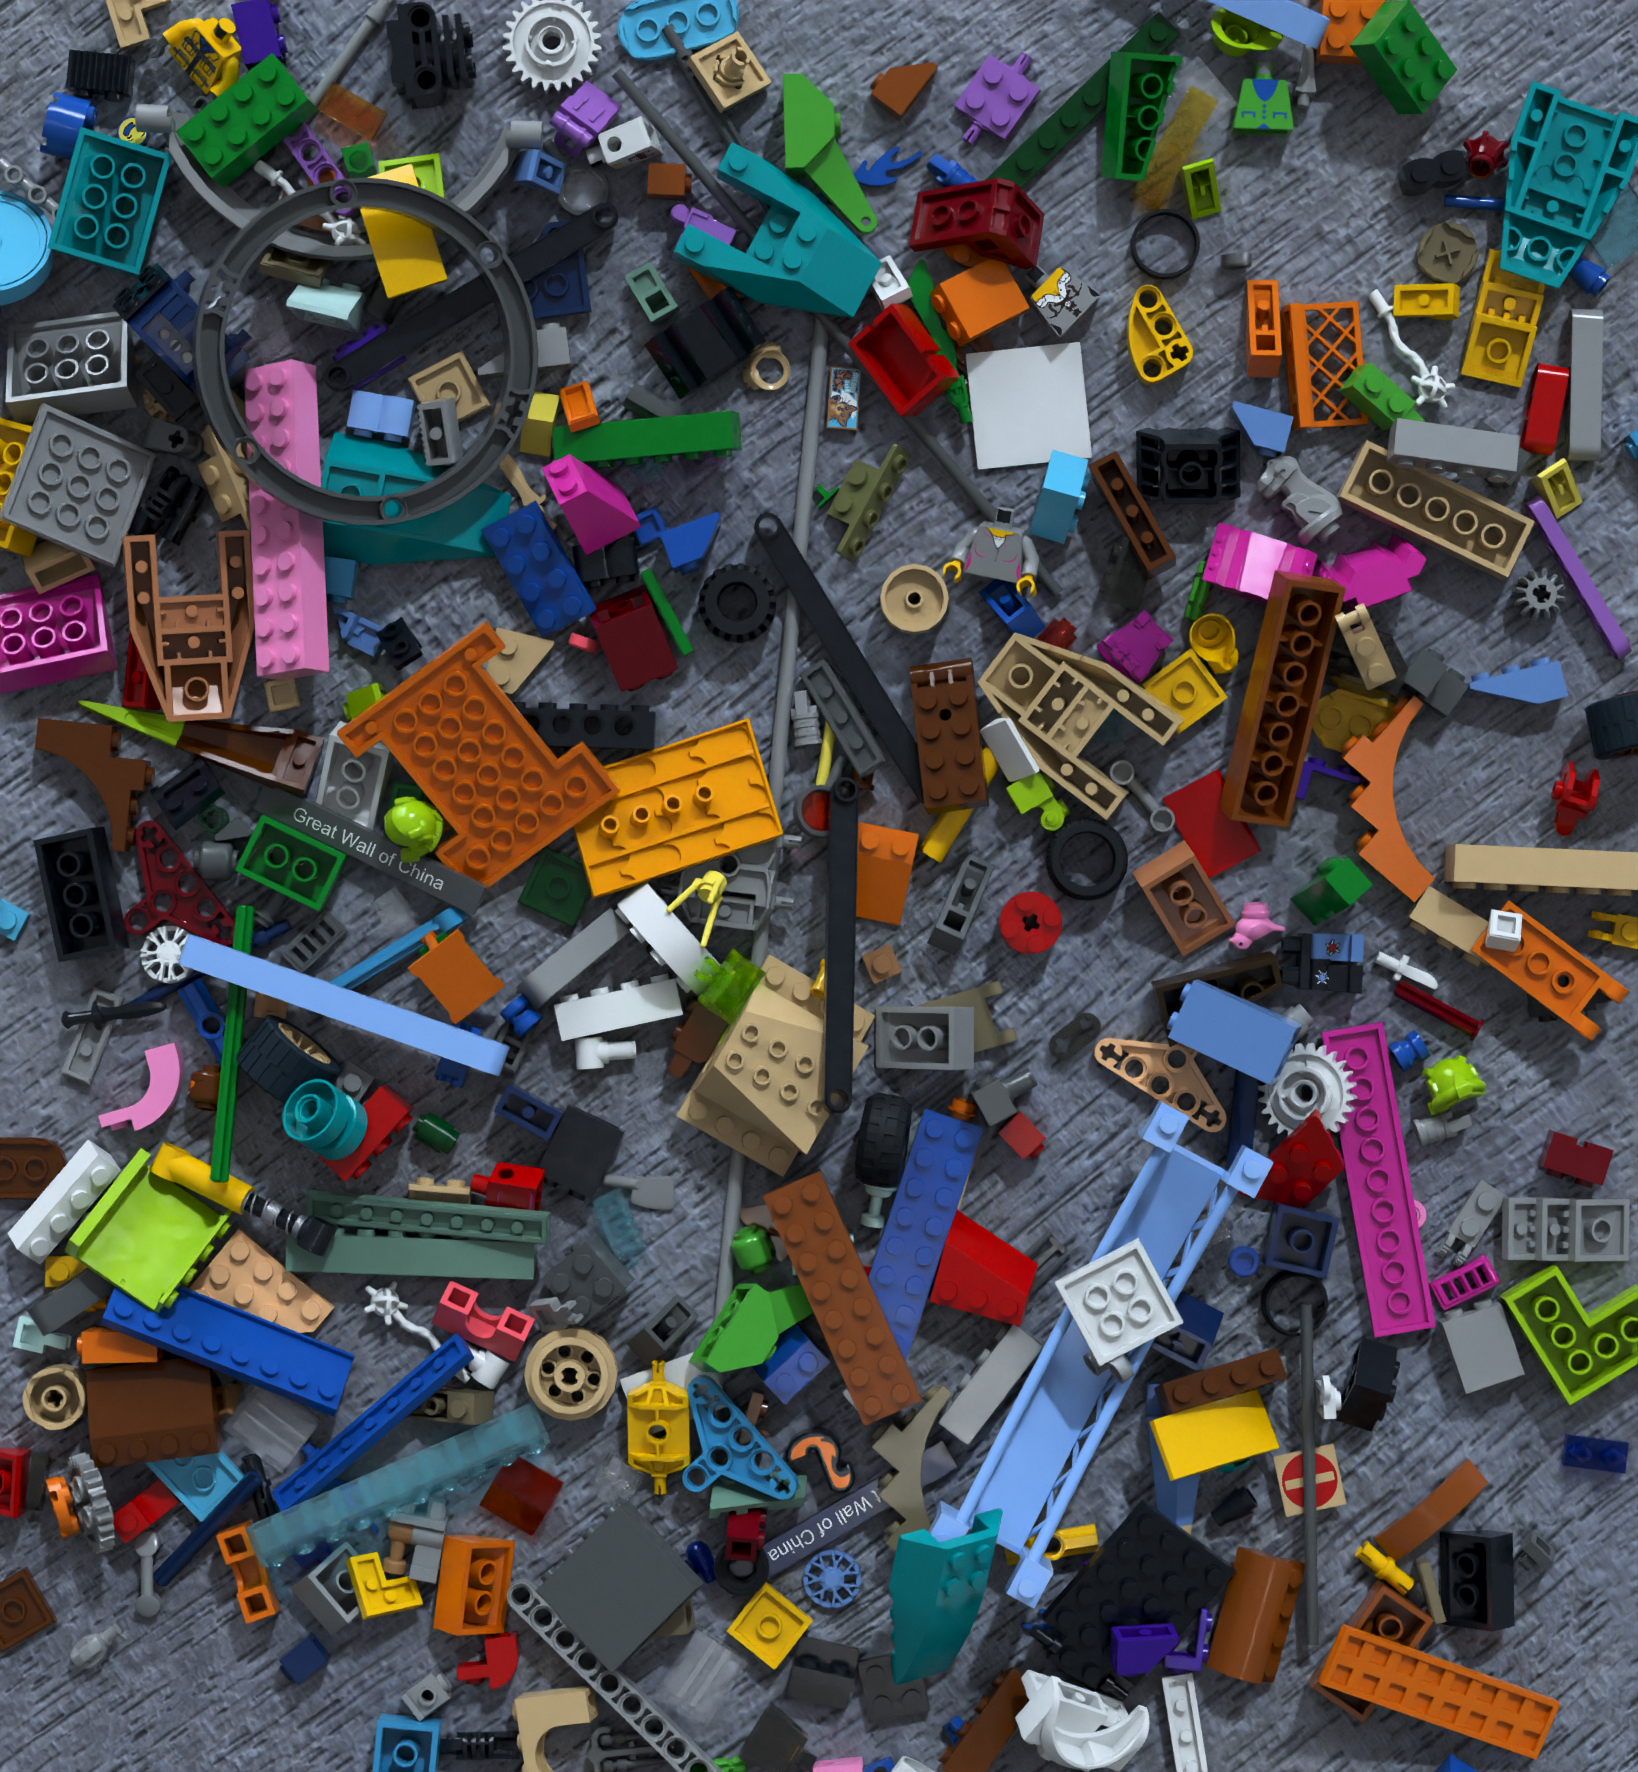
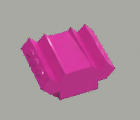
M1218 523L1202 580L1221 588L1222 592L1267 606L1275 570L1312 576L1318 554L1264 535L1238 529L1232 525Z
M1393 533L1387 546L1373 540L1370 546L1345 555L1338 553L1332 566L1319 560L1312 576L1330 578L1344 586L1346 590L1343 602L1346 601L1349 612L1356 610L1355 606L1364 603L1365 607L1369 608L1413 591L1409 578L1420 574L1426 557L1409 540Z

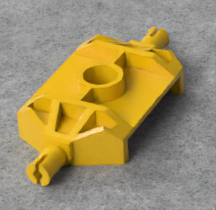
M658 1360L652 1361V1380L629 1390L627 1394L628 1463L636 1470L650 1473L651 1477H654V1494L659 1495L661 1487V1495L667 1493V1475L684 1469L691 1462L689 1398L686 1389L666 1381L665 1361L660 1360L658 1369ZM661 1425L665 1428L667 1434L662 1438H656L650 1433V1427Z

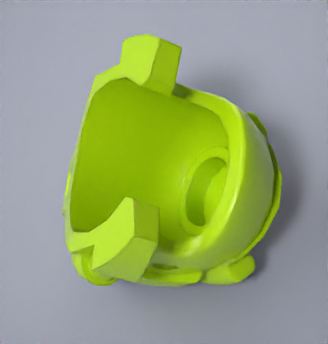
M415 797L397 798L394 800V807L384 816L385 832L392 842L409 847L400 850L402 863L420 861L419 857L428 852L431 853L438 845L442 836L444 822L439 810L430 803L419 801Z
M1456 1055L1455 1058L1440 1060L1431 1068L1423 1069L1422 1076L1427 1078L1426 1084L1432 1098V1102L1427 1103L1431 1116L1442 1113L1465 1099L1469 1100L1486 1094L1485 1082L1479 1079L1475 1067L1472 1064L1466 1063V1057Z

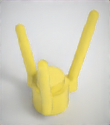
M717 871L706 872L702 879L695 878L692 885L666 908V912L671 913L695 891H698V896L702 901L712 904L700 944L702 948L707 946L718 906L723 899L722 893L727 886L726 878Z

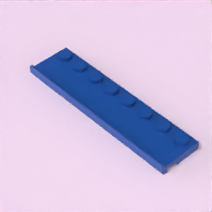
M114 1286L100 1325L328 1415L334 1416L337 1411L355 1355L182 1286H179L176 1290L179 1296L170 1309L164 1306L159 1314L150 1311Z

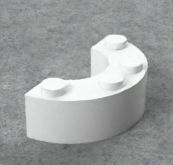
M648 882L637 885L617 903L618 908L615 910L617 915L626 924L629 922L633 924V927L629 929L640 943L646 940L653 947V950L650 952L652 957L661 966L666 963L678 975L675 981L686 993L692 990L699 995L725 972V969L710 952L700 946L701 943L673 912H666L667 904Z

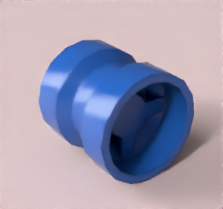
M523 994L514 999L500 1013V1016L506 1022L512 1023L514 1032L520 1038L543 1019V1016L537 1010L531 1009L528 999Z
M1415 1030L1408 1033L1403 1041H1395L1388 1045L1393 1059L1403 1072L1412 1068L1415 1059L1424 1061L1430 1057L1426 1045Z

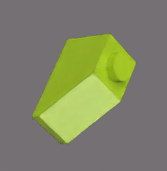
M377 682L345 694L347 702L343 703V708L347 720H353L387 694L385 686Z

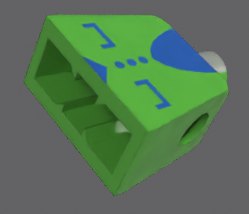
M1255 63L1254 79H1243L1239 89L1231 134L1290 136L1292 133L1293 119L1287 80L1273 79V63Z

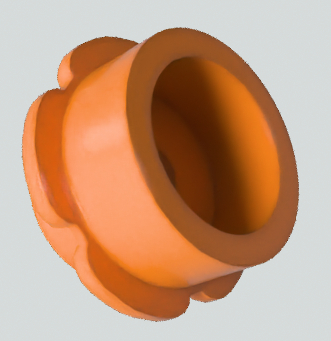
M953 1097L951 1105L947 1106L952 1111L951 1117L968 1122L970 1117L977 1116L975 1113L977 1104L972 1101Z

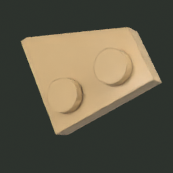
M496 628V634L504 642L505 649L488 661L486 671L504 693L514 695L547 653L553 649L555 641Z

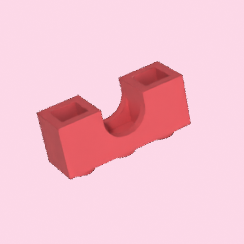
M450 1280L438 1304L431 1324L450 1333H457L476 1345L516 1362L535 1319L508 1306L502 1315H489L483 1312L476 1303L479 1293Z

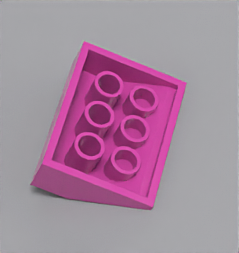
M99 573L75 578L42 594H39L35 587L0 594V694L117 670L114 642Z

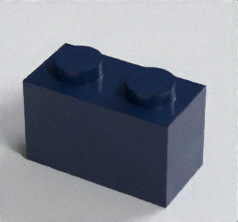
M509 1083L493 1112L549 1141L565 1111L525 1089Z

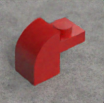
M518 1631L487 1634L484 1640L487 1659L459 1662L456 1668L458 1681L466 1680V1684H478L484 1682V1678L489 1677L490 1690L507 1683L513 1676L520 1658Z

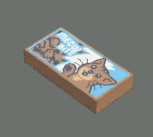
M831 366L826 429L857 431L861 385L860 368Z

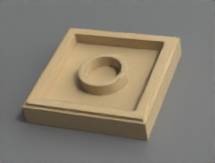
M463 351L407 378L420 404L428 400L454 397L458 423L491 407Z

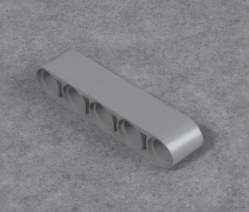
M1570 309L1567 320L1566 368H1569V378L1566 388L1565 458L1566 460L1598 461L1601 452L1603 311L1599 309Z

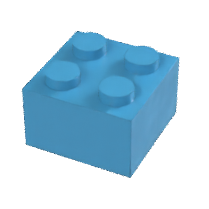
M381 1713L376 1727L373 1772H438L443 1719L425 1717L419 1722L415 1716Z

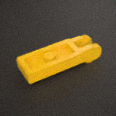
M1592 911L1591 918L1601 922H1613L1611 934L1595 929L1588 930L1587 937L1610 941L1609 944L1638 949L1637 917Z

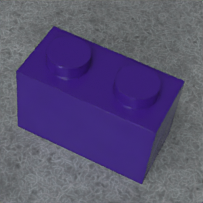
M247 0L231 4L243 60L247 69L249 70L256 66L271 53L282 63H285L283 54L288 53L284 34H278L276 23H281V17L277 4L272 5L270 0Z

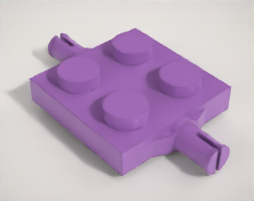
M1022 52L1012 67L1001 63L991 55L988 56L954 104V108L967 116L972 123L962 137L966 143L968 141V144L973 146V143L982 131L991 133L1006 142L1041 92L1040 88L1028 81L1023 75V72L1033 61L1032 57Z

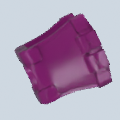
M1144 610L1123 628L1108 634L1096 645V648L1107 664L1138 684L1148 676V672L1154 662L1174 640Z

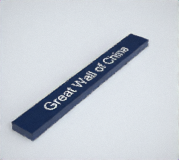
M942 1439L924 1449L921 1488L958 1467ZM893 1467V1468L890 1469V1470H891L892 1472H894V1471L896 1470V1468ZM885 1473L765 1542L763 1550L769 1562L767 1579L891 1507L878 1494V1489L881 1487L878 1485V1482ZM734 1560L729 1566L736 1579L739 1580L749 1578L754 1570L753 1563L749 1561Z

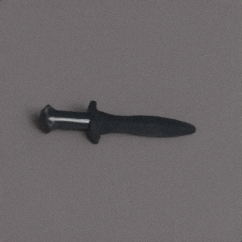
M95 1000L89 1011L71 1013L65 1010L62 1014L61 1022L67 1029L73 1025L93 1023L95 1028L101 1031V1025L108 1021L154 1015L167 1009V1004L147 1001L129 1003L117 1007L98 1006V1001Z

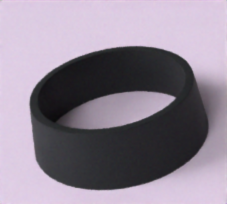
M1283 1270L1271 1277L1263 1288L1260 1302L1263 1317L1275 1331L1287 1336H1300V1332L1286 1331L1275 1323L1270 1314L1269 1300L1272 1291L1281 1281L1291 1277L1307 1278L1320 1288L1325 1301L1323 1315L1313 1327L1314 1331L1321 1325L1327 1314L1328 1296L1324 1285L1315 1276Z

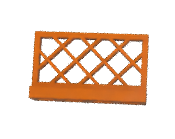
M1358 301L1314 304L1290 303L1281 308L1290 416L1294 417L1291 431L1367 425L1368 417L1360 409H1358L1359 419H1349L1340 411L1348 401L1346 397L1337 407L1324 397L1333 384L1338 389L1342 387L1343 384L1337 379L1346 368L1353 372L1356 367L1364 365ZM1350 309L1351 323L1346 329L1333 319L1338 310ZM1324 310L1333 311L1328 315ZM1306 311H1316L1325 319L1316 331L1306 323ZM1328 323L1341 334L1332 346L1319 335ZM1344 337L1353 344L1354 353L1348 360L1335 349ZM1314 339L1327 349V352L1318 362L1309 355L1308 346ZM1330 354L1343 364L1335 376L1322 366V363ZM1353 360L1355 362V367L1351 364ZM1310 364H1312V365L1314 366L1311 371H1310ZM1317 370L1330 381L1321 393L1311 384V377ZM1319 401L1332 411L1325 421L1314 420V407ZM1337 415L1341 420L1332 419Z

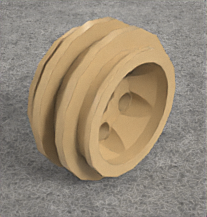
M570 1325L564 1330L550 1331L537 1341L527 1357L524 1377L528 1394L539 1409L553 1418L574 1421L588 1418L606 1405L616 1388L618 1366L615 1353L605 1338L589 1328ZM566 1345L570 1348L571 1353L569 1356L563 1357L560 1355L559 1348ZM589 1351L592 1353L593 1360L588 1363L584 1362L581 1357L583 1352ZM546 1362L554 1365V1371L550 1374L543 1371V1364ZM570 1367L577 1371L575 1376L577 1381L568 1382L564 1379L566 1374L565 1368ZM590 1374H597L600 1378L599 1383L596 1385L590 1384L588 1376ZM557 1385L561 1389V1393L558 1396L554 1395L549 1390L550 1386ZM577 1390L581 1391L583 1399L574 1401L572 1393Z

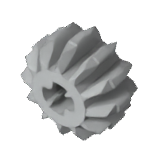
M1534 569L1529 570L1528 579L1523 576L1517 579L1523 588L1515 587L1512 589V593L1521 595V598L1513 601V605L1518 606L1523 603L1524 607L1519 613L1521 616L1526 615L1531 610V621H1537L1539 614H1541L1544 621L1550 619V611L1555 614L1561 611L1555 602L1563 603L1566 600L1564 596L1557 595V592L1565 589L1564 584L1555 587L1553 583L1557 581L1558 575L1553 574L1547 579V569H1541L1538 576ZM1541 588V594H1544L1545 598L1537 602V596L1533 595V591Z

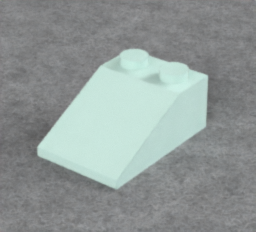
M324 278L319 288L299 283L287 299L286 306L300 320L358 333L367 297L364 293L360 292V287L356 285L342 283L341 287L329 285L330 280Z

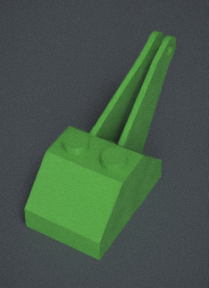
M802 73L783 74L786 175L792 179H803L806 177L858 232L865 235L873 233L877 227V217L873 213L835 138H841L840 113H834V104ZM868 219L871 223L865 226L862 224V221Z
M756 1283L737 1284L688 1362L702 1372L713 1373L731 1371L759 1365L764 1361L767 1362L776 1351L777 1347L774 1344L779 1338L778 1334L814 1313L801 1283L771 1291L764 1290Z

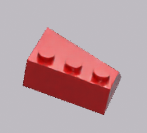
M957 1210L945 1241L930 1302L1021 1326L1024 1322L1039 1264Z

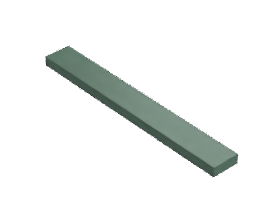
M311 1189L307 1192V1218L313 1215L333 1225L548 1245L550 1242L551 1212Z

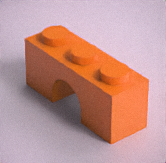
M251 1520L222 1529L216 1535L225 1564H229L234 1572L238 1586L236 1596L246 1624L276 1614L281 1606Z

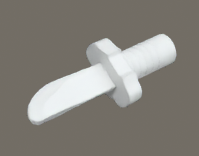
M1380 951L1378 952L1374 963L1394 971L1392 979L1399 981L1401 976L1404 975L1432 989H1437L1438 984L1435 978L1424 971L1407 965L1410 957L1403 954L1399 961Z

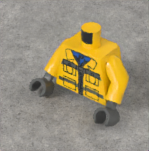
M213 17L205 21L200 18L182 20L162 33L163 37L159 40L149 39L143 44V48L149 47L152 43L157 45V52L151 55L150 58L161 57L165 52V47L170 45L171 47L168 52L206 95L209 94L207 97L199 96L195 98L193 108H200L205 101L209 105L239 79L238 59L242 49L232 37L236 27L227 18H221L219 21Z

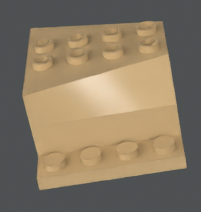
M768 954L677 1111L676 1116L784 1177L798 1151L807 1155L830 1115L822 1106L824 999L818 998L810 992L815 980ZM854 1004L853 1073L869 1047L861 1041L875 1018V1015ZM832 1093L830 1097L831 1103L834 1106L840 1097L837 1093Z

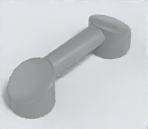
M1127 760L1116 761L1110 769L1111 779L1116 784H1126L1150 812V822L1155 830L1159 832L1170 830L1175 823L1173 811L1169 807L1160 806L1134 776L1135 768L1131 762Z
M1092 1351L1083 1356L1085 1364L1096 1376H1099L1108 1368L1115 1379L1122 1384L1134 1376L1132 1365L1125 1354L1099 1366Z
M152 1529L142 1531L136 1537L134 1543L135 1551L141 1557V1595L135 1602V1608L144 1617L155 1616L162 1608L160 1595L153 1591V1554L161 1546V1537L158 1532Z

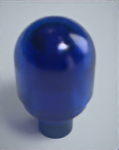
M702 1541L690 1543L686 1549V1558L692 1570L696 1574L701 1573L706 1584L716 1580L712 1569L714 1557L708 1545Z

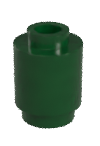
M429 1112L427 1117L421 1114L412 1129L416 1132L414 1139L439 1154L442 1151L447 1155L461 1134L454 1130L455 1126Z

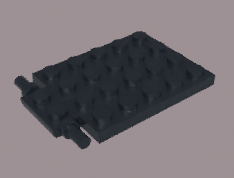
M1142 1499L1042 1613L1043 1619L1062 1633L1061 1636L1050 1635L1038 1625H1034L1031 1628L1029 1635L1043 1645V1649L1047 1651L1046 1658L1089 1690L1094 1692L1098 1688L1102 1692H1109L1120 1701H1124L1128 1697L1129 1691L1116 1683L1115 1677L1109 1674L1114 1670L1110 1662L1111 1627L1172 1623L1178 1636H1180L1198 1616L1201 1608H1205L1236 1571L1232 1565ZM1146 1673L1137 1674L1133 1677H1122L1136 1686Z

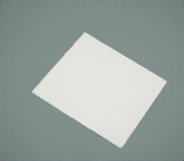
M1080 342L966 354L971 412L974 420L973 430L977 468L979 470L1049 462L1053 450L1080 458L1092 457Z

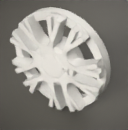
M163 926L157 928V930L151 932L146 937L147 939L141 949L140 957L142 959V966L149 976L161 983L172 984L183 981L194 971V969L178 964L188 934H190L188 931L177 926ZM167 932H176L172 941L168 940ZM159 935H161L163 940L165 941L162 944L159 942L157 938ZM185 935V939L177 945L176 943ZM151 943H156L157 950L148 951ZM157 956V959L148 961V957ZM160 963L161 968L155 974L151 968ZM180 965L185 972L176 976L174 967ZM166 967H169L168 978H164Z

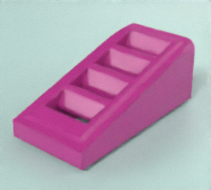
M1481 1254L1459 1268L1457 1267L1429 1282V1285L1441 1308L1445 1311L1501 1282L1487 1256ZM1479 1266L1487 1278L1483 1282L1475 1269ZM1467 1272L1470 1273L1476 1284L1472 1288L1464 1276ZM1452 1279H1459L1464 1292L1459 1293ZM1444 1283H1447L1454 1296L1449 1300L1441 1287Z

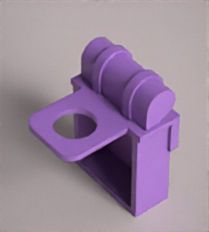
M586 81L573 96L570 95L560 105L559 110L550 121V124L557 130L554 137L555 144L572 157L578 158L583 148L586 149L589 145L593 146L598 138V134L602 133L613 122L622 106L589 81ZM563 134L573 140L577 147L572 148L568 146L563 140Z
M682 204L674 206L671 210L673 223L683 228L679 240L686 226L690 224L733 247L737 238V230L715 221L712 215L693 207L689 213L688 208ZM673 251V254H672V256H671V259H672V261L675 262V260H674V251Z

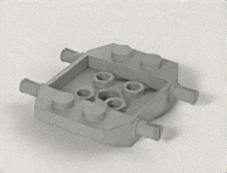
M783 833L782 837L734 852L728 855L734 857L737 861V869L731 874L725 873L722 869V862L728 856L682 869L679 883L661 882L662 887H670L672 890L660 888V894L676 895L679 897L692 885L695 878L702 879L708 871L720 872L727 880V886L724 891L756 895V899L722 895L723 899L718 906L713 925L759 931L776 908L791 911L795 909L794 905L783 904L784 902L796 904L795 898L781 897L776 894L781 848L802 849L803 844L792 843L791 841L803 842L804 838L803 836L786 835ZM695 891L681 905L689 922L706 924L712 904L702 901L698 896V892Z

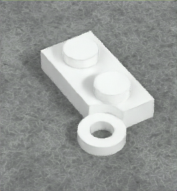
M1322 1375L1321 1380H1315L1316 1411L1323 1419H1337L1336 1410H1341L1340 1391H1337L1330 1383L1329 1375Z

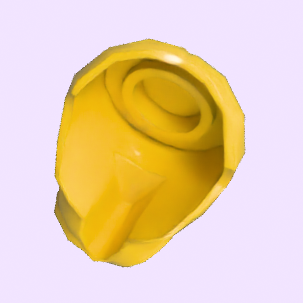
M1209 613L1197 619L1189 630V643L1192 649L1200 658L1208 662L1214 673H1232L1237 666L1239 656L1238 650L1235 647V631L1230 620L1222 614Z

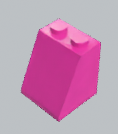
M568 454L542 468L562 511L586 555L641 528L621 486L572 455Z

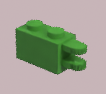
M1371 362L1356 367L1339 389L1342 395L1383 431L1390 429L1397 418L1425 422L1423 417L1421 418L1420 414L1412 408L1416 402Z

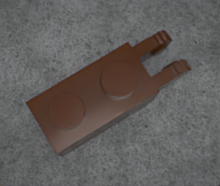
M702 994L700 999L695 996L693 997L685 1011L690 1015L684 1026L678 1023L670 1037L674 1041L672 1049L677 1051L671 1060L672 1063L668 1067V1072H670L672 1077H683L692 1061L702 1063L708 1060L735 1011L705 994Z

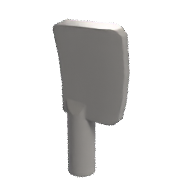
M613 1174L604 1175L603 1186L632 1189L631 1202L633 1204L651 1209L671 1210L674 1208L673 1176L629 1177Z

